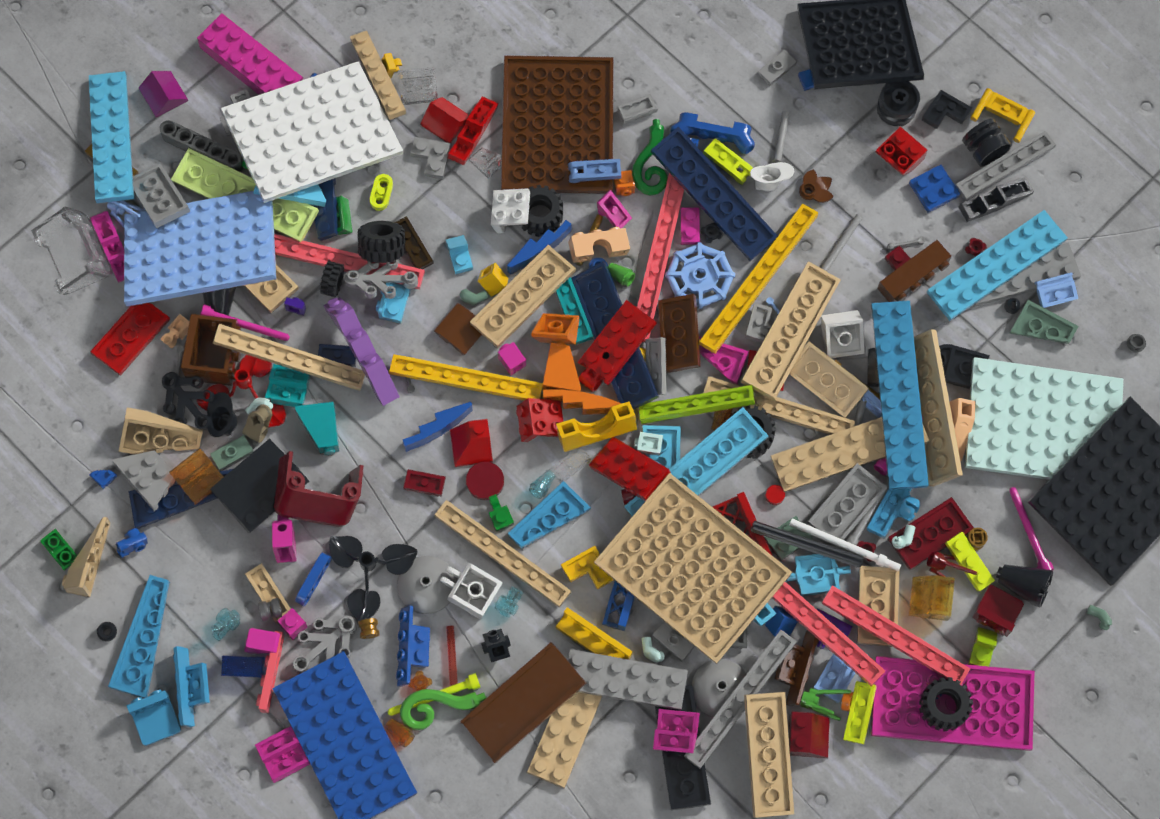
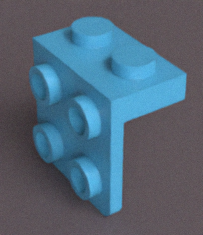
M156 690L150 693L149 697L144 699L142 697L136 698L131 701V704L126 705L134 719L141 742L145 746L178 734L181 731L170 697L165 690Z

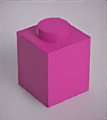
M514 342L511 344L507 343L499 349L498 359L510 376L526 367V358Z
M293 608L278 620L280 627L292 640L301 631L308 628L306 622Z

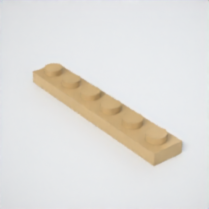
M367 30L350 36L351 43L388 119L391 120L405 115L406 109Z

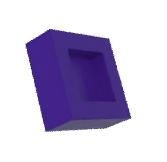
M286 297L284 303L286 311L304 316L306 312L305 302L297 297Z

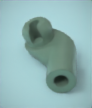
M463 289L460 292L461 300L473 306L489 298L485 290L478 294L472 293L467 289Z
M1089 605L1087 614L1099 618L1101 621L1099 627L1101 629L1109 630L1110 625H1112V619L1104 609Z

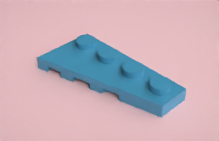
M563 481L508 533V536L522 549L591 510V507Z

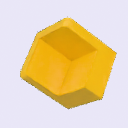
M496 263L481 270L478 282L490 296L501 292L507 286L509 280Z

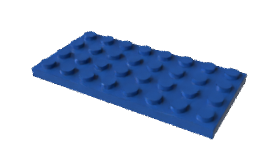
M344 651L272 688L338 819H371L418 794Z

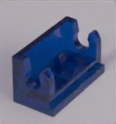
M222 656L221 676L262 678V675H264L263 664H265V657Z

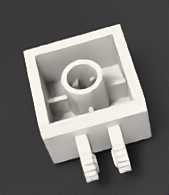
M470 563L467 564L463 573L448 566L446 571L458 578V581L454 583L446 577L440 579L444 585L452 589L447 600L481 620L503 582ZM474 587L477 588L478 595H473L470 589L472 588V590H474Z

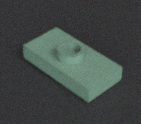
M243 435L210 453L219 471H222L249 456L254 451Z

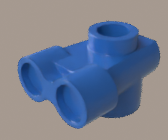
M137 528L129 530L124 535L125 539L116 542L120 558L129 555L133 551L140 552L148 544L145 533H140Z

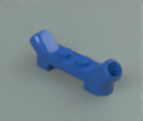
M684 112L680 114L679 121L670 128V133L679 126L687 136L694 135L701 139L716 138L721 143H734L742 154L751 152L755 147V142L750 136L751 126L734 121L733 128L699 122L697 121L698 114Z

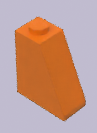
M551 342L543 390L581 392V385L570 345H566L563 342Z

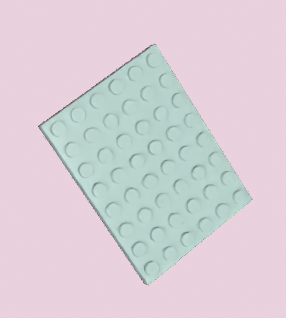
M974 357L972 360L969 400L975 401V420L972 430L968 434L965 468L1049 480L1122 404L1124 379Z

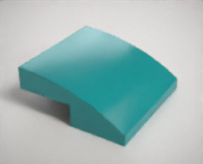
M273 364L265 398L269 399V402L272 404L290 407L304 405L310 375Z

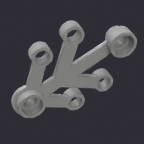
M398 260L387 262V264L371 275L365 274L372 269H377L379 263L372 264V262L368 261L359 270H350L344 275V282L347 286L351 288L358 287L370 299L377 296L376 287L388 299L396 296L395 287L387 286L384 283H403V286L407 289H413L418 285V277L414 272H407L405 275H385L398 267ZM364 282H371L374 286H368Z
M348 615L341 617L339 621L316 618L313 626L317 631H322L324 628L336 630L331 634L301 631L298 634L300 643L306 644L309 641L321 643L307 655L295 657L293 667L300 673L307 671L309 663L325 649H327L326 660L334 657L336 640L341 636L342 648L339 650V653L347 650L349 652L347 655L349 659L351 657L349 649L350 635L357 629L356 620ZM321 621L323 625L322 627H316V623ZM350 623L351 627L349 629H345L344 624ZM303 634L308 635L306 640H301ZM300 662L305 663V666L303 668L298 667V664Z

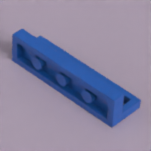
M614 581L602 625L625 631L635 597L628 591L626 594V589L616 581ZM622 592L625 602L617 606L614 596ZM617 611L620 616L619 623L607 621L609 614Z

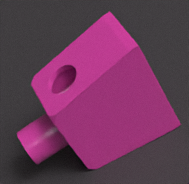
M277 515V521L272 522V545L277 563L297 561L293 522L289 518Z

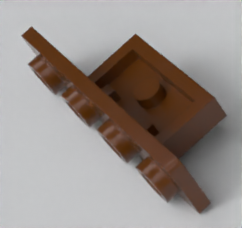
M808 630L805 632L802 646L795 644L777 668L774 678L790 686L786 699V705L798 706L802 700L804 686L808 680L809 668L814 659L815 647L819 642Z

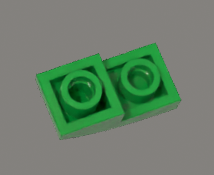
M56 528L40 540L64 571L72 565L78 556Z

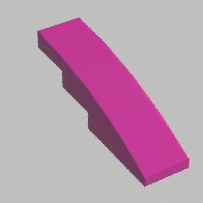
M104 211L90 217L119 283L124 281V247L108 211Z

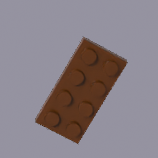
M689 294L658 300L660 337L665 338L666 373L701 367L696 295Z

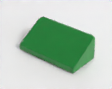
M338 196L336 198L338 235L353 233L349 200L343 196Z

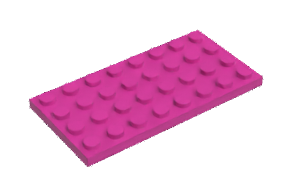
M875 657V662L885 670V673L874 684L877 687L872 708L871 736L1025 751L1033 750L1035 671L964 664L970 670L961 686L965 684L968 687L966 691L971 692L970 700H973L972 712L969 714L968 719L955 730L943 731V729H940L938 731L935 729V726L932 725L930 727L928 725L927 719L923 720V713L919 711L921 707L919 700L927 686L932 681L939 680L942 676L913 659ZM942 694L941 697L940 695L936 696L938 699L935 700V704L940 712L948 715L956 712V703L952 697L946 694Z

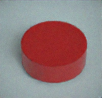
M772 485L767 489L765 498L771 505H779L784 501L785 491L779 485Z

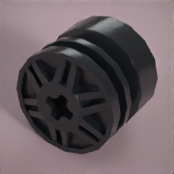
M994 118L979 123L967 132L962 139L969 152L975 151L973 157L980 167H985L1002 157L1012 146L1005 134H999L1001 128L997 126Z

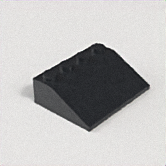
M270 438L210 489L247 533H251L275 512L274 503L279 459L285 454ZM292 462L291 471H296V472L301 473V474L304 476V478H305V485H306V484H307L308 482H310V481H309V480L307 479V477L300 471V469Z

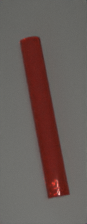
M450 625L446 626L449 680L452 686L458 684L455 632L454 626Z

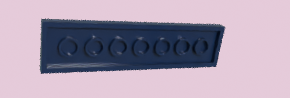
M679 126L651 149L650 152L749 261H752L778 237Z
M601 262L571 278L594 339L598 337L622 306L605 262ZM638 347L611 382L619 403L630 402L633 410L659 398L641 350ZM604 353L603 359H608L609 353Z

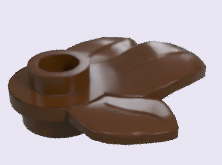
M814 169L808 171L804 175L803 184L799 188L800 196L805 200L814 199L820 203L830 201L833 195L828 189L831 186L832 178L817 177ZM805 190H810L811 193L808 194L805 192Z

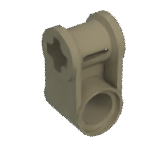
M261 404L255 411L251 412L248 415L242 434L261 443L268 432V426L272 417L270 407Z

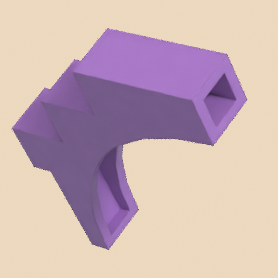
M341 297L329 300L323 306L352 350L378 401L384 406L399 398L400 396L383 360L376 353L368 334L361 327L353 308L348 302L345 303Z

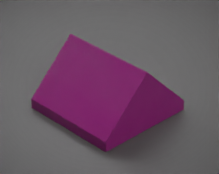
M151 71L139 86L141 94L156 118L188 101L171 71Z

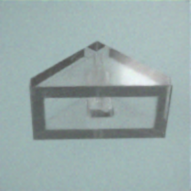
M482 147L469 158V161L488 179L501 168V155Z

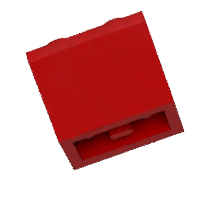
M900 126L875 152L901 175L912 172L925 159L928 150Z

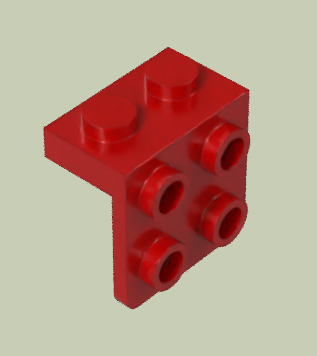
M528 398L516 406L521 442H529L537 436L558 437L556 424L564 422L560 401Z

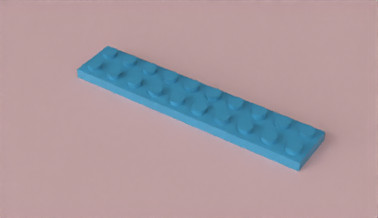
M910 301L872 303L871 309L889 490L927 488L929 483Z

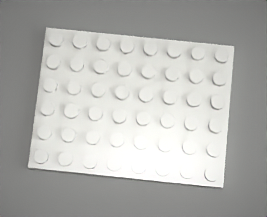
M359 61L221 108V113L264 203L403 154V149Z

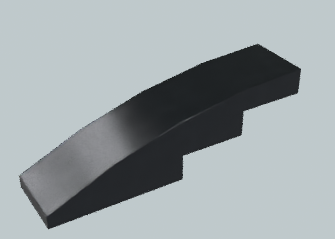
M1024 177L996 186L992 191L979 194L975 199L962 202L958 208L966 222H969L1032 195L1034 191Z

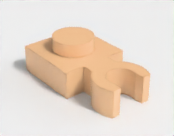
M179 314L168 327L170 332L164 334L161 341L172 349L176 345L178 338L183 340L187 335L190 321Z

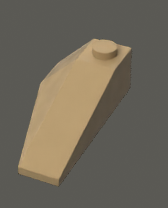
M107 517L101 519L68 569L67 575H64L62 586H64L63 588L67 593L86 597L91 596L110 527V521Z

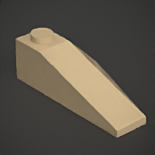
M127 407L119 452L140 454L154 450L156 453H162L164 450L173 449L175 451L199 449L203 430L145 410Z

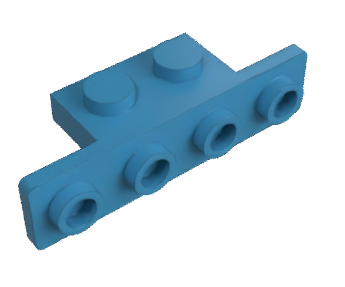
M176 646L173 648V659L175 662V680L177 685L178 719L181 726L194 727L193 707L210 703L207 664L198 663L190 666L188 648Z

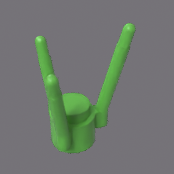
M810 688L809 692L804 691L801 707L840 721L841 718L834 715V711L819 706L820 697H817L816 694H849L851 690H816Z

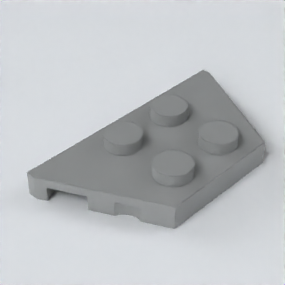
M155 450L112 460L116 468L154 511L157 510L160 499L162 497L165 498L169 488L177 479L176 474Z

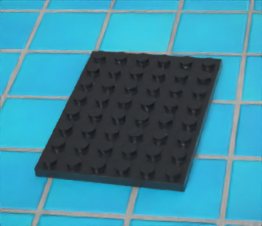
M1131 396L1117 408L1028 501L1034 510L1110 586L1114 585L1160 536V425Z

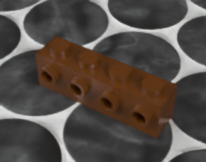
M936 240L881 280L877 289L888 302L903 301L907 297L906 294L910 291L915 292L918 290L922 282L925 280L927 282L930 281L937 271L945 270L950 265L949 261L952 256Z

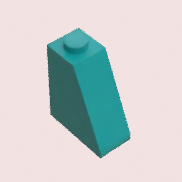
M334 402L295 406L298 418L320 454L332 455L338 452L339 441Z

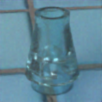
M546 470L544 474L530 484L529 492L538 499L545 497L556 477L554 473Z

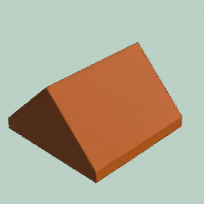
M543 313L531 336L541 343L563 342L569 345H576L579 316Z

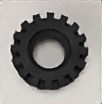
M327 262L320 283L321 294L331 297L338 296L343 280L344 264Z

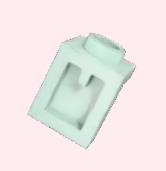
M640 432L639 438H635L634 449L641 453L660 456L663 435Z

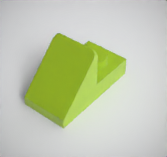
M981 627L977 628L968 665L989 667L993 650L997 645L996 632Z

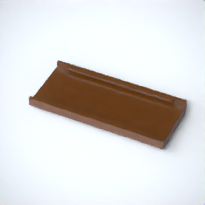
M550 642L460 722L468 729L493 762L497 763L587 683L559 649Z

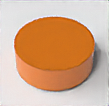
M853 692L843 694L841 710L850 711Z

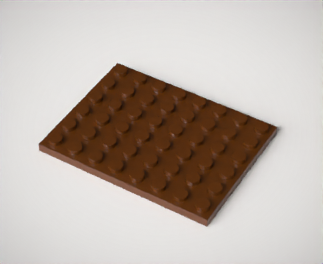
M504 56L501 190L529 189L531 186L537 188V185H541V188H544V186H549V190L553 188L556 190V193L606 194L609 190L613 192V179L570 183L569 175L571 173L568 170V163L613 159V57ZM579 169L578 173H583V169Z

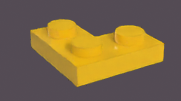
M596 546L561 564L570 583L587 573L597 590L614 581L613 578L594 564V561L600 555Z

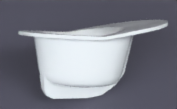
M778 162L754 167L750 175L755 180L756 190L773 191L778 188L781 181L793 176L794 168L788 163Z

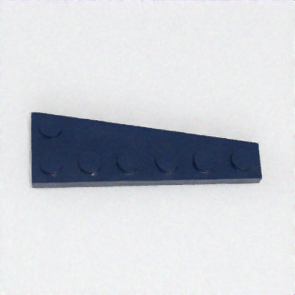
M336 178L318 184L326 199L325 207L311 205L319 210L314 221L320 241L338 235L337 196L335 195L334 186L336 185Z
M233 469L175 481L169 488L165 498L162 497L160 499L158 508L155 511L136 490L128 491L135 528L140 529L218 499L210 489Z

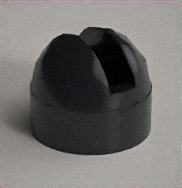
M1009 298L1004 305L1006 312L1010 314L1017 313L1020 309V301L1017 298ZM1012 302L1015 303V309L1012 308Z

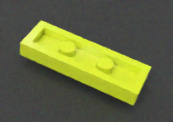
M963 532L958 533L945 542L960 566L977 572V575L964 572L977 592L995 581Z
M856 681L844 733V741L864 745L876 685L871 687L867 683Z

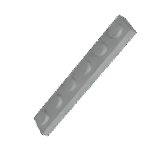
M1044 131L958 182L955 186L962 198L967 201L1052 150L1056 144L1048 133Z

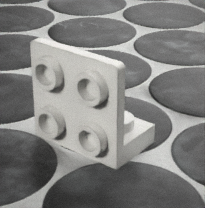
M529 189L493 191L491 226L497 234L504 233L505 226L528 224Z

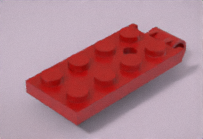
M626 300L577 362L586 368L580 374L579 382L592 392H595L600 387L602 380L606 385H609L657 322ZM604 353H609L608 359H603Z

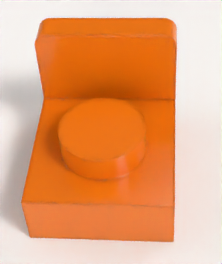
M632 170L621 171V179H614L616 195L629 196L635 193Z

